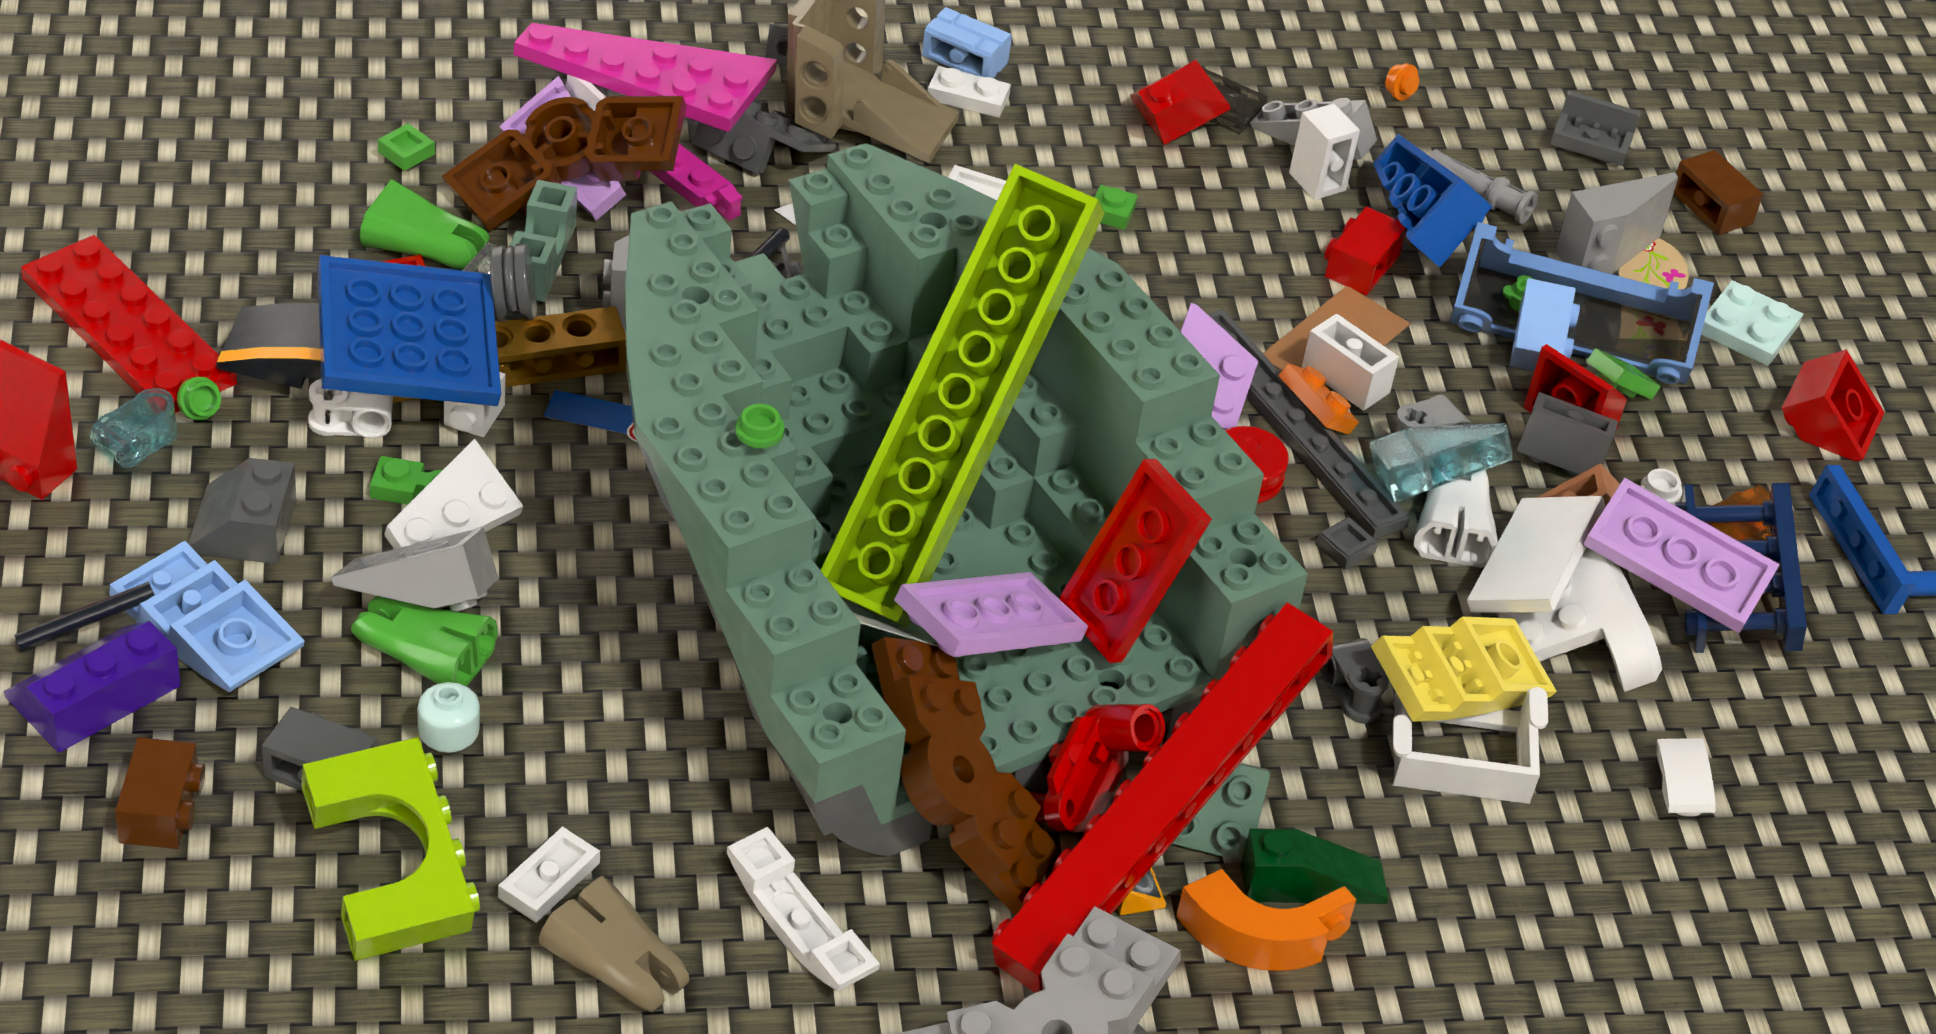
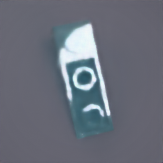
M1505 423L1411 427L1370 442L1376 475L1394 503L1513 460L1508 427Z

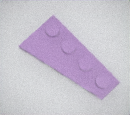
M556 77L499 126L504 132L509 129H517L521 134H525L527 129L525 122L537 107L556 98L571 97L560 77ZM592 172L577 179L562 181L561 183L577 187V203L596 221L626 196L619 181H600Z

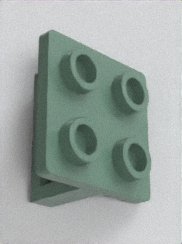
M1240 763L1172 844L1242 861L1249 829L1258 827L1270 771Z

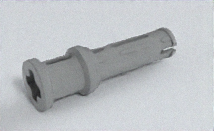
M1437 149L1430 153V157L1463 179L1492 205L1491 210L1498 208L1514 216L1515 221L1520 224H1524L1532 215L1538 201V194L1532 190L1525 192L1511 185L1510 180L1505 177H1497L1496 179Z

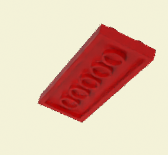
M95 235L20 266L22 280L162 419L180 411L177 403V394L180 386L189 378L206 377L217 385L220 392L237 384L236 373L216 369L217 360L220 355Z

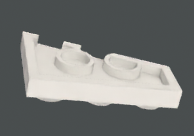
M474 439L387 525L384 535L392 547L396 549L484 527L486 532L519 516L523 505Z

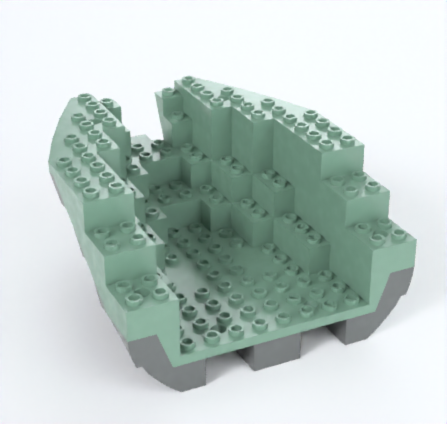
M865 143L828 154L826 169L789 179L804 273L787 279L781 275L764 253L734 262L730 258L732 229L711 203L680 212L671 201L631 213L625 280L626 369L635 438L662 503L679 526L712 616L722 629L730 647L754 719L767 735L793 778L823 836L833 833L842 842L857 849L890 857L929 841L932 823L927 821L916 810L906 793L902 781L901 763L903 756L909 753L912 745H904L906 729L884 702L871 644L883 637L915 639L861 624L854 614L901 627L843 600L820 570L997 200L958 181ZM1090 248L1087 249L930 582L1031 572L1059 598L1143 459H1157L1212 520L1123 662L1109 663L1085 634L1082 640L1078 642L955 657L960 680L976 683L986 724L980 740L989 751L997 772L1011 773L1026 790L1036 793H1047L1049 790L1047 775L1052 767L1049 754L1054 743H1063L1075 717L1084 716L1089 708L1094 705L1152 704L1163 715L1165 721L1163 742L1166 743L1172 736V729L1179 717L1185 712L1192 713L1201 702L1202 693L1213 679L1220 680L1229 670L1230 662L1235 653L1242 646L1248 648L1257 638L1258 630L1265 618L1270 614L1277 615L1287 602L1297 609L1300 608L1308 576L1305 569L1255 514L1264 473L1212 417L1220 374L1118 263ZM753 404H766L774 407L779 412L785 429L784 436L778 444L768 448H754L738 439L735 432L736 421L746 407ZM911 621L907 630L932 637L922 627ZM1116 683L1120 689H1114L1109 685Z

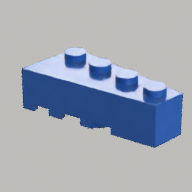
M1400 134L1396 135L1373 162L1383 186L1390 193L1389 199L1392 205L1399 212L1398 218L1400 223L1407 229L1406 235L1408 240L1439 267L1442 266L1473 229H1476L1477 223L1484 221L1486 213L1493 207L1463 179Z

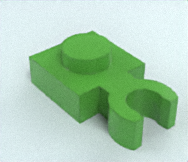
M381 456L370 483V498L408 505L443 470H434L427 473L424 472V463Z

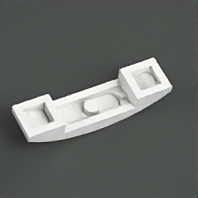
M768 827L727 847V855L740 881L761 915L788 950L818 979L831 988L840 991L879 970L880 963L854 931L850 929L843 933L793 872L795 859Z

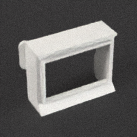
M1540 687L1528 689L1520 711L1504 709L1477 716L1433 721L1515 732L1517 765L1411 751L1412 721L1397 693H1395L1392 703L1394 706L1393 786L1530 804L1540 777L1538 729L1545 728L1548 723L1547 692Z

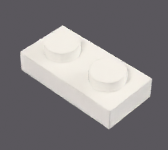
M938 66L928 86V92L940 103L1000 118L1009 98L1011 84L997 81L991 77H981L961 72L955 68Z
M562 826L498 885V898L537 923L600 863V850Z

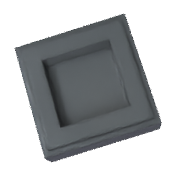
M1349 517L1318 533L1315 543L1344 570L1375 554L1378 542Z

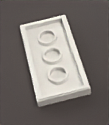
M1603 496L1522 498L1467 599L1470 612H1553L1586 548L1583 544L1589 532L1606 507Z

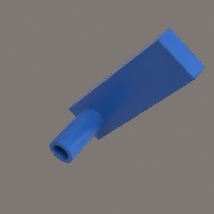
M1826 465L1809 493V497L1882 614H1898L1908 597L1936 596V571H1908L1841 465Z

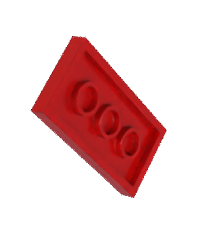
M1143 459L1059 597L1070 610L1088 625L1085 632L1086 637L1109 663L1123 662L1212 520L1157 459Z

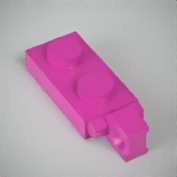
M681 144L678 146L673 171H649L695 207L711 203L716 211L728 221L741 215L742 196L736 191L732 183Z

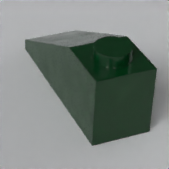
M1249 829L1241 861V871L1245 895L1255 902L1310 903L1345 886L1356 898L1355 904H1387L1388 892L1382 861L1298 829Z

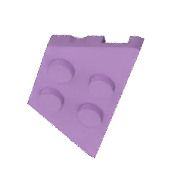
M1191 303L1181 333L1220 374L1212 417L1224 430L1236 427L1258 360L1198 305Z

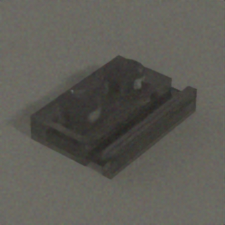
M1203 68L1231 108L1229 111L1210 120V122L1240 135L1250 125V122L1256 117L1258 112L1262 110L1268 96Z

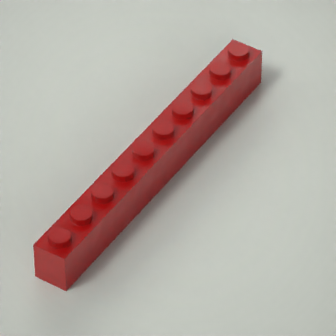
M1288 602L1277 615H1268L1258 630L1257 638L1248 648L1242 646L1235 653L1230 662L1229 670L1220 680L1213 679L1202 693L1201 702L1192 713L1185 712L1179 717L1172 729V736L1162 747L1159 745L1155 746L1148 753L1140 773L1133 781L1127 779L1120 785L1114 795L1113 804L1103 815L1100 813L1096 814L1089 821L1081 841L1074 849L1067 848L1061 853L1054 864L1053 873L1043 884H1035L1024 898L1023 907L1012 920L1010 918L1005 919L997 927L992 937L995 965L1034 993L1042 991L1041 971L1067 933L1074 936L1094 906L1112 915L1330 659L1333 653V631Z

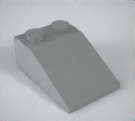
M1673 172L1571 192L1556 253L1563 262L1613 274L1661 237L1678 176Z
M484 527L355 558L331 576L333 586L434 609L449 605L450 611L453 612L477 605L476 599L488 594L487 589L498 580V575Z

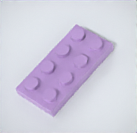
M1626 478L1619 485L1583 544L1737 633H1740L1780 565Z
M1031 572L903 584L900 586L894 599L909 614L910 620L927 631L938 642L939 648L952 657L1078 642L1082 640L1088 628L1086 623Z

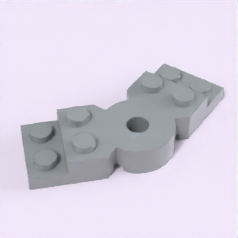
M1094 906L1075 935L1071 936L1067 933L1042 969L1043 990L1025 998L1014 1010L998 1001H992L946 1012L948 1022L898 1034H1131L1181 961L1180 950Z

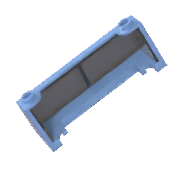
M1477 223L1450 323L1458 324L1461 329L1468 332L1484 331L1514 339L1519 312L1513 310L1509 305V299L1504 297V286L1512 285L1517 282L1519 276L1526 275L1535 280L1574 287L1576 290L1573 303L1579 304L1580 310L1576 327H1569L1567 338L1574 339L1572 355L1588 359L1594 349L1597 348L1632 364L1644 374L1655 376L1660 382L1666 384H1686L1693 369L1714 285L1713 282L1694 278L1690 288L1678 289L1679 283L1671 281L1667 289L1512 249L1514 240L1507 238L1506 243L1503 244L1496 238V226Z

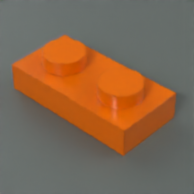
M1288 363L1278 375L1326 428L1349 435L1359 423L1348 411L1351 407L1349 402L1338 393L1330 391L1324 385L1327 381L1326 378L1315 368L1307 365L1304 369Z

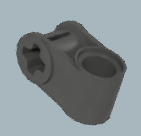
M1365 638L1333 644L1332 656L1320 669L1325 683L1332 689L1348 718L1363 724L1379 720L1384 709L1381 696L1388 688L1389 678L1374 654L1370 642Z

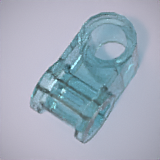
M158 388L140 392L135 398L114 411L104 414L97 420L91 430L90 439L92 443L100 449H108L115 455L116 462L124 468H132L138 465L144 458L176 439L178 429L173 396L168 391Z

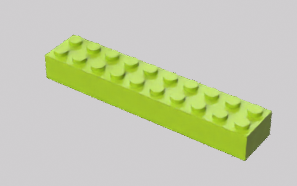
M1014 164L820 570L843 600L908 629L911 623L909 614L894 599L900 586L903 584L930 582L1105 214L1099 199L1018 164Z

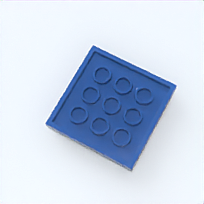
M320 255L317 274L322 389L498 406L501 397L491 274Z

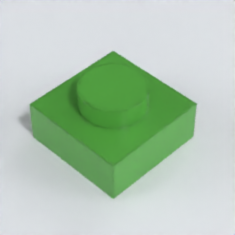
M407 123L379 138L378 152L406 171L435 155V142Z
M1100 185L1095 195V198L1099 199L1105 212L1100 223L1126 230L1136 208L1138 195L1119 188Z

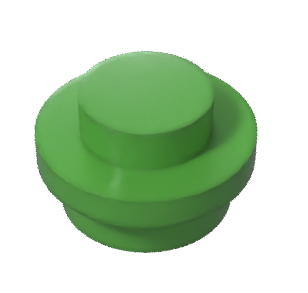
M192 377L180 386L177 394V403L180 411L186 417L192 420H206L212 417L219 409L221 394L217 385L212 380L206 377Z
M753 404L746 407L738 417L735 432L738 439L748 446L768 448L782 440L785 426L779 412L774 407L766 404Z

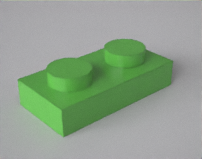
M1597 348L1594 349L1586 361L1598 370L1597 377L1631 398H1634L1638 393L1652 400L1661 387L1632 364Z

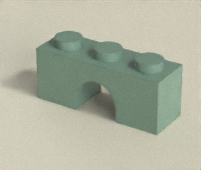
M537 180L527 203L525 231H515L509 246L515 247L516 244L524 243L529 245L534 265L537 301L545 302L576 227L577 187Z

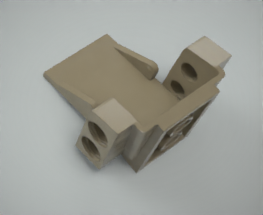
M799 0L788 14L786 114L794 117L796 124L830 139L833 138L839 128L859 132L930 163L957 123L959 111L941 104L895 61L887 60L883 64L885 0ZM855 7L863 9L868 17L861 16ZM855 43L864 47L865 51L860 50ZM882 70V76H877Z

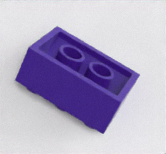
M150 621L128 625L4 690V696L37 732L60 753L180 687L177 648Z

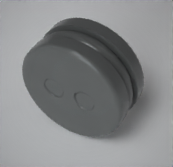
M526 243L516 244L515 247L507 246L506 248L504 245L493 246L490 255V274L493 303L498 322L522 318L532 321L537 313V295L534 265L529 245Z

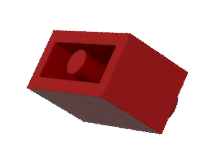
M1366 206L1356 219L1351 217L1347 221L1339 239L1334 237L1328 244L1324 259L1328 260L1325 277L1367 296L1401 255L1407 229L1400 221Z

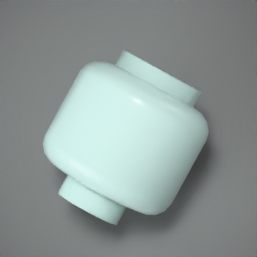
M445 682L428 688L420 697L417 707L418 731L421 740L428 747L447 753L461 751L472 745L478 737L480 729V704L477 695L470 688L459 683Z

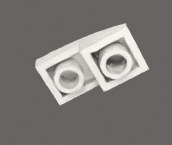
M1703 738L1657 739L1656 755L1663 774L1662 793L1668 813H1677L1687 817L1698 816L1701 813H1715L1714 786Z

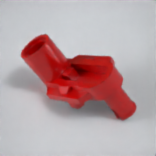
M1152 704L1094 705L1089 708L1084 716L1075 717L1064 742L1054 743L1049 754L1052 767L1047 775L1048 792H1030L1041 806L1034 821L1047 822L1057 832H1081L1085 830L1089 821L1096 814L1100 813L1103 815L1129 760L1128 751H1151L1163 741L1165 721L1159 709Z

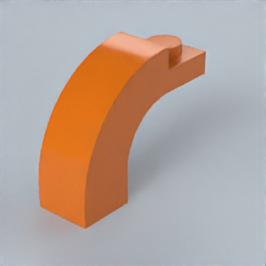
M1220 869L1183 887L1176 918L1205 948L1228 961L1254 969L1288 971L1312 966L1322 961L1327 940L1334 941L1349 929L1356 898L1344 886L1301 907L1291 909L1272 908L1247 897L1224 870Z

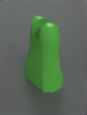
M392 179L365 212L360 229V242L363 247L421 255L429 260L460 270L470 269L477 261L478 254L485 250L490 240L489 234L483 228L441 209Z
M375 596L368 603V612H361L351 627L352 634L361 642L397 659L437 684L451 682L459 683L466 687L492 655L498 635L496 620H493L490 616L458 611L452 612L440 608L434 609L381 596Z

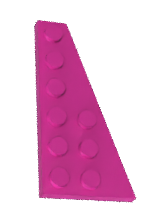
M531 23L514 42L513 55L626 96H683L687 105L685 117L727 132L732 129L773 76L777 64V59Z

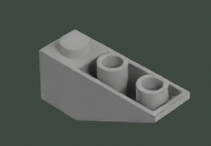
M1339 98L1331 102H1316L1314 99L1304 100L1299 103L1272 101L1265 104L1262 110L1250 122L1251 128L1295 146L1302 112L1334 103L1360 129L1353 160L1362 159L1377 141L1366 100L1350 101L1348 98Z

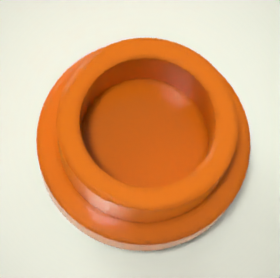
M1408 63L1394 65L1386 77V90L1397 100L1404 101L1416 92L1419 86L1418 70L1414 65Z

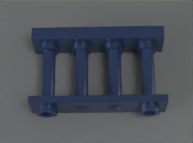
M1772 483L1769 500H1763L1762 505L1695 506L1693 485H1684L1682 502H1675V506L1705 523L1762 522L1763 526H1770L1771 536H1766V540H1742L1739 542L1780 564L1763 592L1770 593L1771 598H1778L1779 608H1775L1774 612L1751 613L1742 630H1774L1775 634H1782L1784 651H1802L1807 624L1790 483ZM1692 606L1691 610H1685L1686 636L1694 637L1695 653H1704L1707 631H1734Z

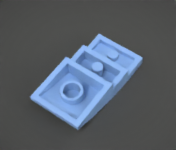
M186 541L110 584L109 595L113 596L149 581L155 595L140 605L126 610V612L137 623L150 621L177 648L178 658L227 692H231L304 646L305 641L246 580L237 583L216 560L207 564Z

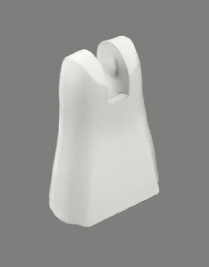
M1442 459L1438 462L1432 473L1426 502L1415 534L1414 547L1423 558L1478 568L1485 567L1496 545H1498L1486 470L1483 466L1471 463L1467 479L1454 478L1455 460Z

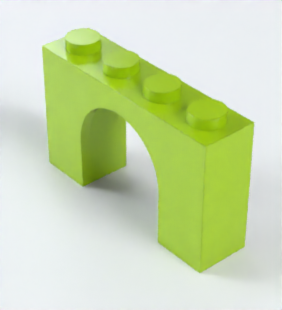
M419 737L306 763L302 767L301 787L314 829L367 816H384L398 820L411 828L419 837L425 850L426 857L424 861L407 878L393 884L343 896L341 919L354 961L470 932L474 913L480 911L476 887L473 882H465L461 869L466 866L463 846L459 838H451L447 826L452 823L448 800L445 795H437L433 783L438 780L434 757L431 752L424 754Z

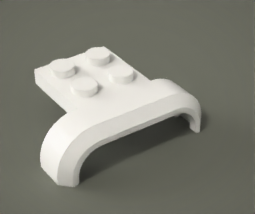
M1588 547L1585 548L1553 612L1496 613L1497 618H1513L1516 620L1539 662L1605 639L1615 665L1618 680L1624 692L1656 681L1662 671L1661 660L1653 635L1620 566Z

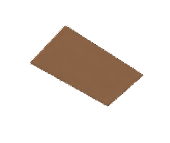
M1346 286L1263 352V354L1274 366L1281 370L1288 363L1302 368L1310 330L1335 314L1340 315L1383 346L1407 328L1410 323L1356 290ZM1324 383V385L1331 391L1332 388Z

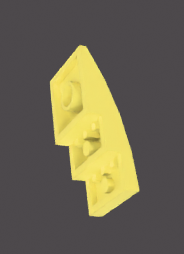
M1462 616L1450 627L1422 626L1411 636H1382L1371 645L1412 722L1470 717L1523 705L1527 690L1534 687L1544 689L1547 692V698L1557 692L1518 623L1513 618Z

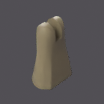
M600 876L585 887L578 896V902L574 899L568 900L552 912L541 929L539 945L567 963L603 982L625 999L646 1011L653 1012L663 1005L665 999L661 988L668 993L676 994L689 982V974L682 960L648 927L629 901L604 876Z

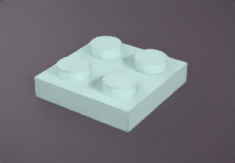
M1732 280L1707 311L1701 335L1769 366L1800 325L1803 313L1790 308L1785 303L1777 302L1762 295L1749 286L1741 285Z

